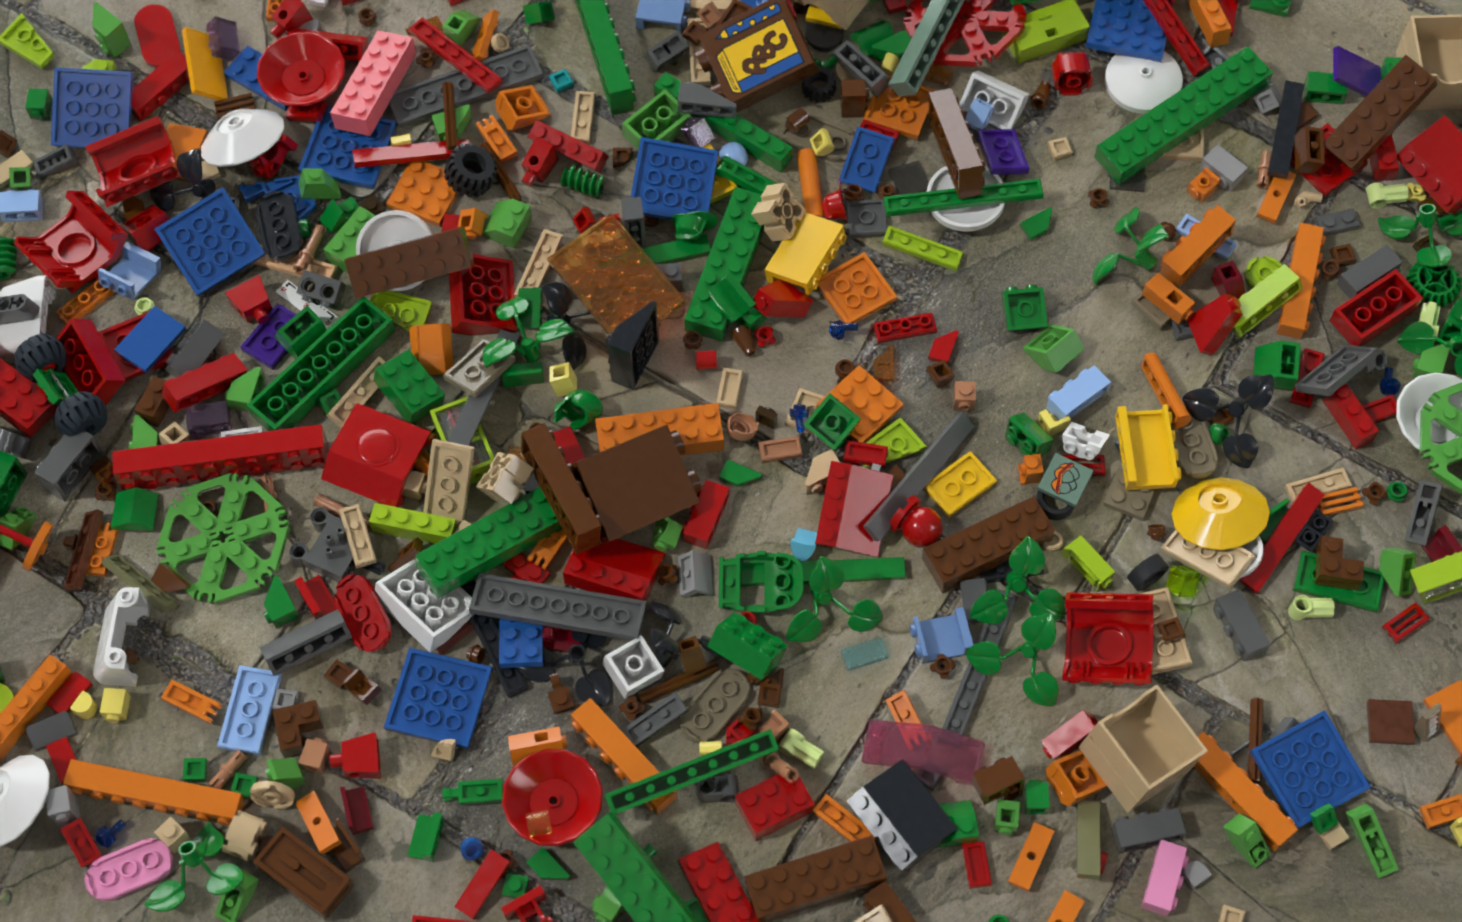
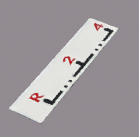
M289 280L276 291V293L300 311L308 305L322 320L327 330L340 319L330 310L321 306L316 300L313 303L302 300V296L296 293L298 287Z

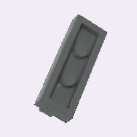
M675 692L622 730L627 738L638 747L689 710Z

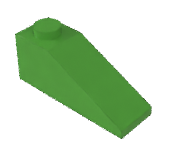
M1365 803L1345 812L1377 878L1399 870L1373 808Z

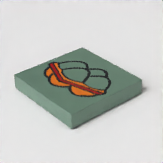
M1055 453L1037 490L1075 508L1094 470Z

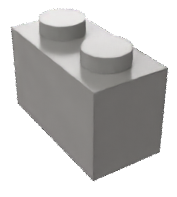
M1218 144L1202 159L1199 168L1201 171L1205 167L1211 170L1220 178L1219 186L1229 192L1245 178L1248 169L1246 165Z
M67 785L49 789L46 797L48 816L59 828L81 817L78 798Z

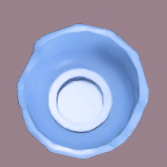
M728 142L722 146L718 155L720 159L723 156H727L744 166L748 161L747 150L742 144L737 142Z

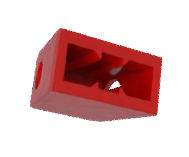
M284 0L272 14L276 25L270 31V34L275 39H279L284 33L287 35L293 28H300L304 23L314 19L301 0Z
M536 136L522 162V167L525 171V175L521 180L523 184L531 187L535 180L541 183L545 181L559 161L553 144Z
M260 275L225 292L230 305L246 322L250 323L257 320L259 324H264L269 320L267 313L272 310V306Z
M376 732L341 742V754L329 755L330 767H343V773L347 778L381 779L379 739Z

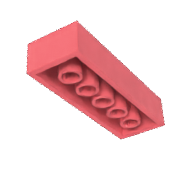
M377 31L330 112L335 129L371 136L417 54L412 37Z

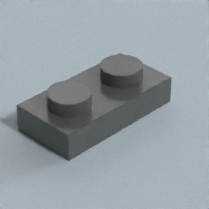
M1354 209L1316 216L1314 220L1316 226L1324 228L1323 236L1356 230L1360 226Z

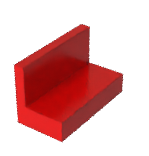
M320 575L304 582L302 577L294 580L297 589L315 620L337 610L334 599Z

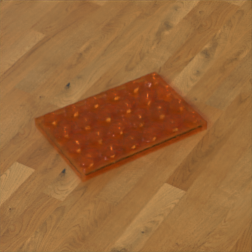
M612 213L547 258L548 263L608 335L614 332L616 326L652 301L657 302L658 323L685 304V299Z

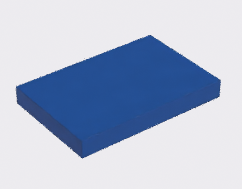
M858 126L839 177L841 183L845 185L856 184L862 190L876 194L895 138Z
M154 306L114 350L118 355L147 374L187 329L183 324Z

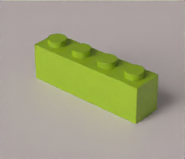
M1283 264L1275 269L1267 278L1258 282L1254 288L1244 293L1238 299L1243 315L1231 331L1239 338L1245 335L1303 289L1300 278Z
M374 503L369 519L372 532L412 540L420 538L423 542L436 544L453 535L458 528L454 518Z

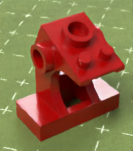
M281 135L280 139L267 152L247 163L251 165L256 176L272 178L279 171L287 152H295L298 144L287 135Z
M541 885L501 907L507 921L517 915L520 922H526L527 919L537 914L541 920L540 922H553L550 916L545 917L537 904L546 899Z

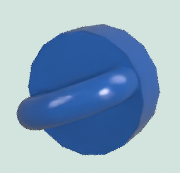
M470 837L461 843L460 850L465 859L473 861L483 854V846L480 839Z

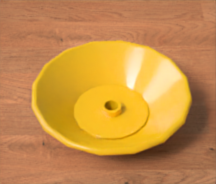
M1220 477L1202 480L1186 488L1175 500L1171 515L1175 529L1186 541L1200 548L1221 551L1239 548L1255 540L1266 528L1270 511L1266 498L1256 487L1238 479Z

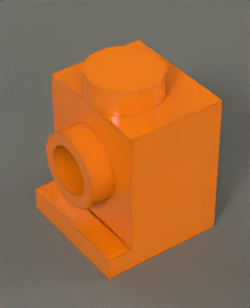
M1205 167L1189 183L1187 191L1192 198L1202 203L1217 190L1220 178Z
M476 207L463 209L460 212L458 227L464 226L468 240H476V236H482L484 221L488 219V215Z
M1041 454L1024 455L1022 463L1017 465L1020 484L1040 483L1044 474Z

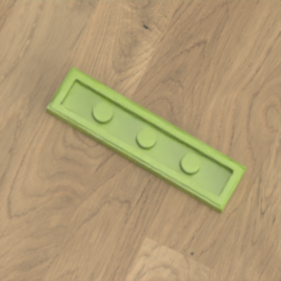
M890 225L882 241L884 246L953 271H957L963 255L962 251Z

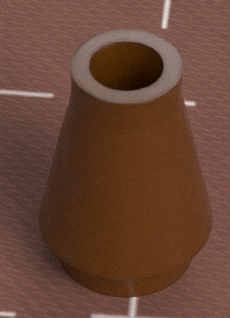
M1040 82V85L1030 97L1031 105L1034 108L1044 109L1048 106L1051 88L1049 82Z
M746 325L735 328L732 331V338L744 352L745 356L748 357L756 353L750 328H747Z

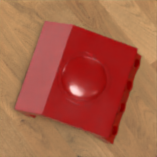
M158 116L85 146L88 154L92 156L99 174L101 189H96L97 195L104 200L106 207L180 177L173 144L163 120Z
M68 190L65 198L72 205L67 215L37 237H16L14 244L44 275L48 276L56 287L66 288L72 294L95 277L100 268L105 269L118 259L128 233L84 191Z
M356 403L328 451L321 480L384 505L400 507L404 504L405 496H402L406 480L425 447L432 444V440L436 438V435L426 428L417 427L408 421L394 418L392 415L379 412L370 406Z
M1067 592L1065 598V608L1067 609L1066 649L1062 681H1068L1069 683L1086 681L1092 684L1112 682L1115 685L1124 683L1145 685L1152 683L1154 594Z

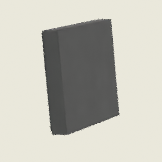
M883 199L845 201L848 239L885 236L888 226Z

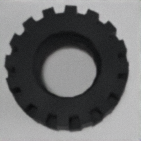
M817 66L820 72L802 80V92L806 98L809 97V101L816 100L815 103H819V101L823 103L826 99L830 100L831 96H834L836 92V77L834 72L831 73V69L828 68L826 70L825 66H822V68ZM823 81L827 85L822 88H816L811 83Z

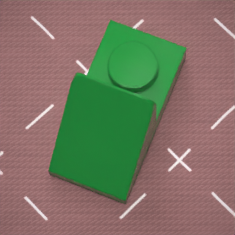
M352 196L339 205L334 200H331L319 220L327 231L333 234L343 227L359 208V205Z

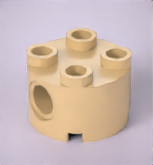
M238 810L225 836V839L229 840L228 845L223 844L222 852L246 861H254L259 851L257 848L258 841L263 840L268 828H266L267 823L265 820Z

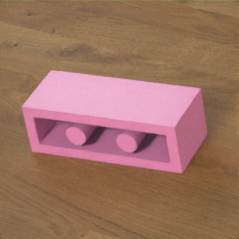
M1164 840L1159 842L1144 894L1142 909L1168 916L1171 910L1175 911L1178 898L1174 897L1176 889L1180 890L1184 878L1180 876L1182 868L1186 869L1189 856L1185 855L1186 847Z

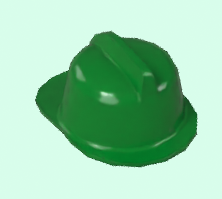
M697 211L676 214L672 216L671 221L675 226L676 239L693 241L698 239L703 231L714 228L718 223V218L710 212Z

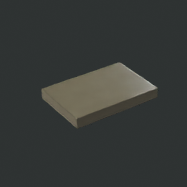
M482 339L452 366L443 377L445 381L476 398L515 362V356L510 355L486 368L482 354L489 341Z

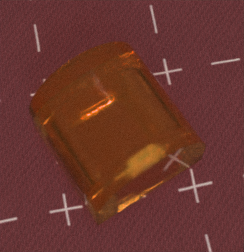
M548 809L526 813L530 837L552 833Z

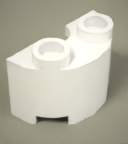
M1071 422L1062 434L1063 448L1069 454L1092 460L1106 444L1110 434L1098 430L1095 433H1089L1086 431L1085 426Z

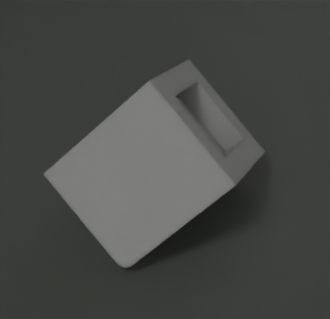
M1275 83L1269 84L1253 97L1262 114L1280 106L1282 100Z

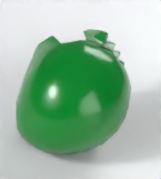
M588 390L571 391L561 402L555 404L554 422L557 423L565 417L572 422L570 424L571 429H579L602 415L603 404L595 394Z

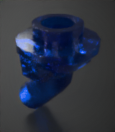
M841 320L833 321L829 326L830 335L837 340H842L845 331H858V323H844Z
M1386 367L1384 379H1381L1379 383L1380 391L1386 396L1395 395L1400 390L1401 385L1398 379L1393 378V368Z
M793 404V408H789L790 417H795L796 429L799 433L805 431L803 418L808 417L810 411L806 409V405Z
M120 819L109 829L105 825L96 829L95 839L97 843L107 848L112 846L117 840L115 835L126 826V823Z

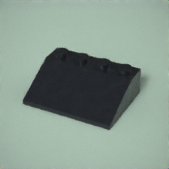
M650 302L616 326L613 333H609L606 344L608 347L607 354L609 355L608 363L610 364L609 373H611L612 382L631 390L635 389L659 343L657 302Z
M901 759L864 785L847 800L848 804L900 871L912 869L958 829L904 759Z

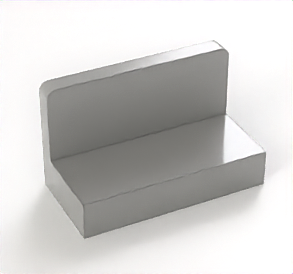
M694 550L679 556L680 596L687 598L696 593L707 596L712 595L711 557Z

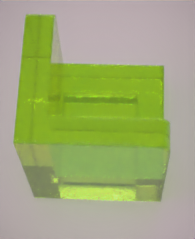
M1171 565L1165 587H1168L1171 593L1179 597H1194L1201 573L1187 566Z

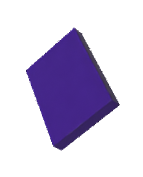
M1340 46L1333 48V81L1361 95L1367 96L1381 81V67Z
M1015 129L977 130L976 136L991 175L1028 174L1030 168Z
M279 303L267 314L269 320L264 324H259L240 346L241 351L272 370L288 353L275 339V335L282 326L296 315Z

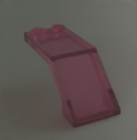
M870 720L861 761L864 764L893 766L901 759H904L910 768L923 769L953 779L958 784L973 785L972 777L974 772L981 768L985 743L933 725Z

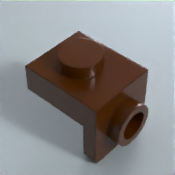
M358 668L343 681L344 686L351 695L366 706L382 691L376 683L367 678Z

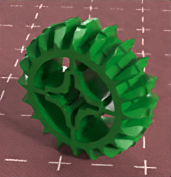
M1418 261L1415 262L1414 266L1410 268L1406 280L1423 297L1420 305L1427 302H1435L1438 306L1441 305L1444 308L1447 304L1454 302L1462 289V278L1459 277L1460 271H1454L1455 265L1449 266L1447 264L1443 267L1433 268L1423 266Z

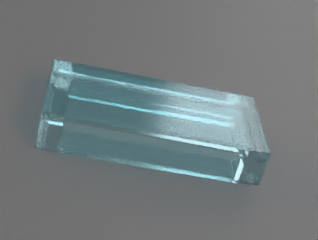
M881 637L841 649V655L847 671L888 659V654Z

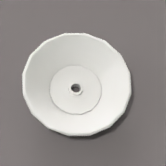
M237 109L220 118L207 135L201 146V157L209 165L218 167L236 166L251 161L267 152L280 139L284 131V119L277 112L264 109Z
M1435 372L1418 376L1404 386L1397 400L1396 418L1403 435L1416 449L1420 450V411L1425 403L1433 406L1428 401L1430 396L1434 392L1461 383L1462 379L1459 377ZM1462 392L1449 396V403L1462 411ZM1435 420L1431 421L1432 443L1440 445L1458 438L1457 435Z
M35 755L18 756L0 767V847L17 839L32 825L43 808L49 791L50 773L45 761Z

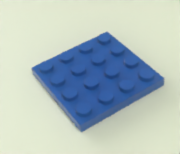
M1096 0L1086 48L1162 62L1167 36L1143 0Z
M54 67L51 145L63 146L68 144L70 147L86 148L85 146L130 128L133 72Z
M327 106L321 121H317L298 169L299 174H301L302 168H322L337 182L374 190L383 165L355 168L352 150L390 146V137L394 136L397 122L380 118L371 136L335 129L330 114L333 107Z
M641 137L631 197H641L643 215L671 220L672 216L676 214L697 211L709 212L718 150Z
M223 187L155 228V231L198 297L266 255Z
M409 648L384 729L434 742L455 739V747L469 749L493 671L492 667Z
M1325 710L1249 751L1286 816L1295 822L1296 828L1312 821L1310 813L1329 803L1335 808L1371 788Z

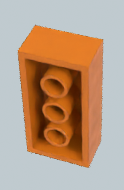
M1219 205L1214 209H1208L1203 215L1204 219L1200 223L1196 222L1190 228V233L1186 237L1182 236L1176 242V247L1172 251L1168 250L1162 257L1160 274L1178 289L1233 234L1236 219Z

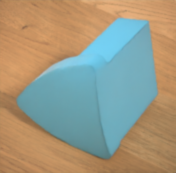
M801 528L797 529L795 537L791 539V550L799 562L806 561L813 554L816 548L817 532Z

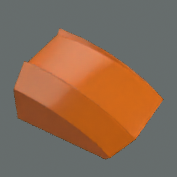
M533 85L499 91L495 100L496 112L500 115L507 130L529 126L535 123L536 120L540 121L551 114L543 98Z
M450 324L415 325L409 328L411 353L429 375L445 374L454 366L452 328Z
M1081 750L1054 760L1046 768V780L1049 781L1059 797L1060 803L1066 806L1076 804L1108 787Z

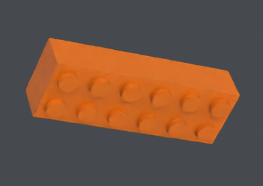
M718 403L595 419L599 452L664 425H668L670 432L676 430L682 437L685 453L680 456L724 450V437Z

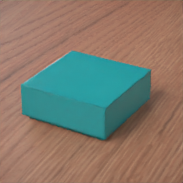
M566 69L549 75V80L557 94L574 87V82Z

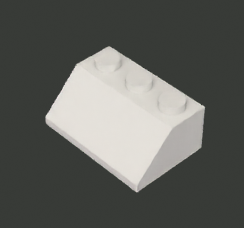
M978 70L972 73L959 107L963 111L968 112L973 100L979 98L995 106L988 123L1001 129H1012L1023 112L1030 94Z

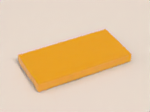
M185 27L182 30L191 92L217 101L227 99L228 94L218 37Z

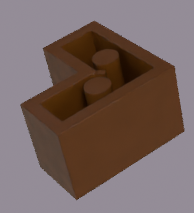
M1322 536L1317 544L1314 584L1357 591L1363 581L1364 561L1342 558L1344 539Z
M316 700L273 710L279 747L284 758L302 754L305 745L303 733L324 728L321 710Z
M1013 756L1007 759L1005 757L995 761L994 765L987 768L981 767L973 774L972 784L984 805L999 798L1011 801L1023 795L1025 777Z

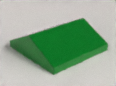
M140 488L117 492L111 530L154 531L159 494Z

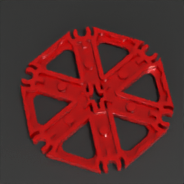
M914 0L905 11L906 17H904L903 23L911 39L916 31L915 28L918 27L927 8L921 7L925 0ZM964 0L932 62L933 65L977 67L976 61L982 66V59L986 58L991 63L993 56L996 60L1024 32L1025 25L1020 22H1026V12L1022 4L1013 5L1014 9L1010 12L988 11L999 0H970L968 3ZM982 30L1006 31L1008 33L997 44L991 45L987 42ZM961 37L969 50L967 55L945 54Z

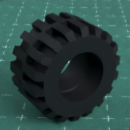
M467 143L465 146L459 145L458 148L453 150L444 169V178L448 180L447 184L449 187H453L452 190L454 192L458 191L459 195H467V197L472 198L473 195L475 197H479L480 194L484 195L489 190L496 177L498 166L495 164L496 159L491 157L492 154L485 151L486 148H480L477 144L471 146L470 143ZM466 168L472 169L476 173H472L468 171Z

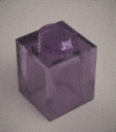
M692 117L681 128L691 146L702 148L715 138L704 118Z

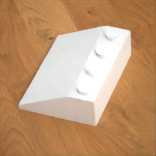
M415 558L376 582L375 592L383 608L429 652L447 642L474 615L469 613L472 597L461 587L437 599L417 569Z

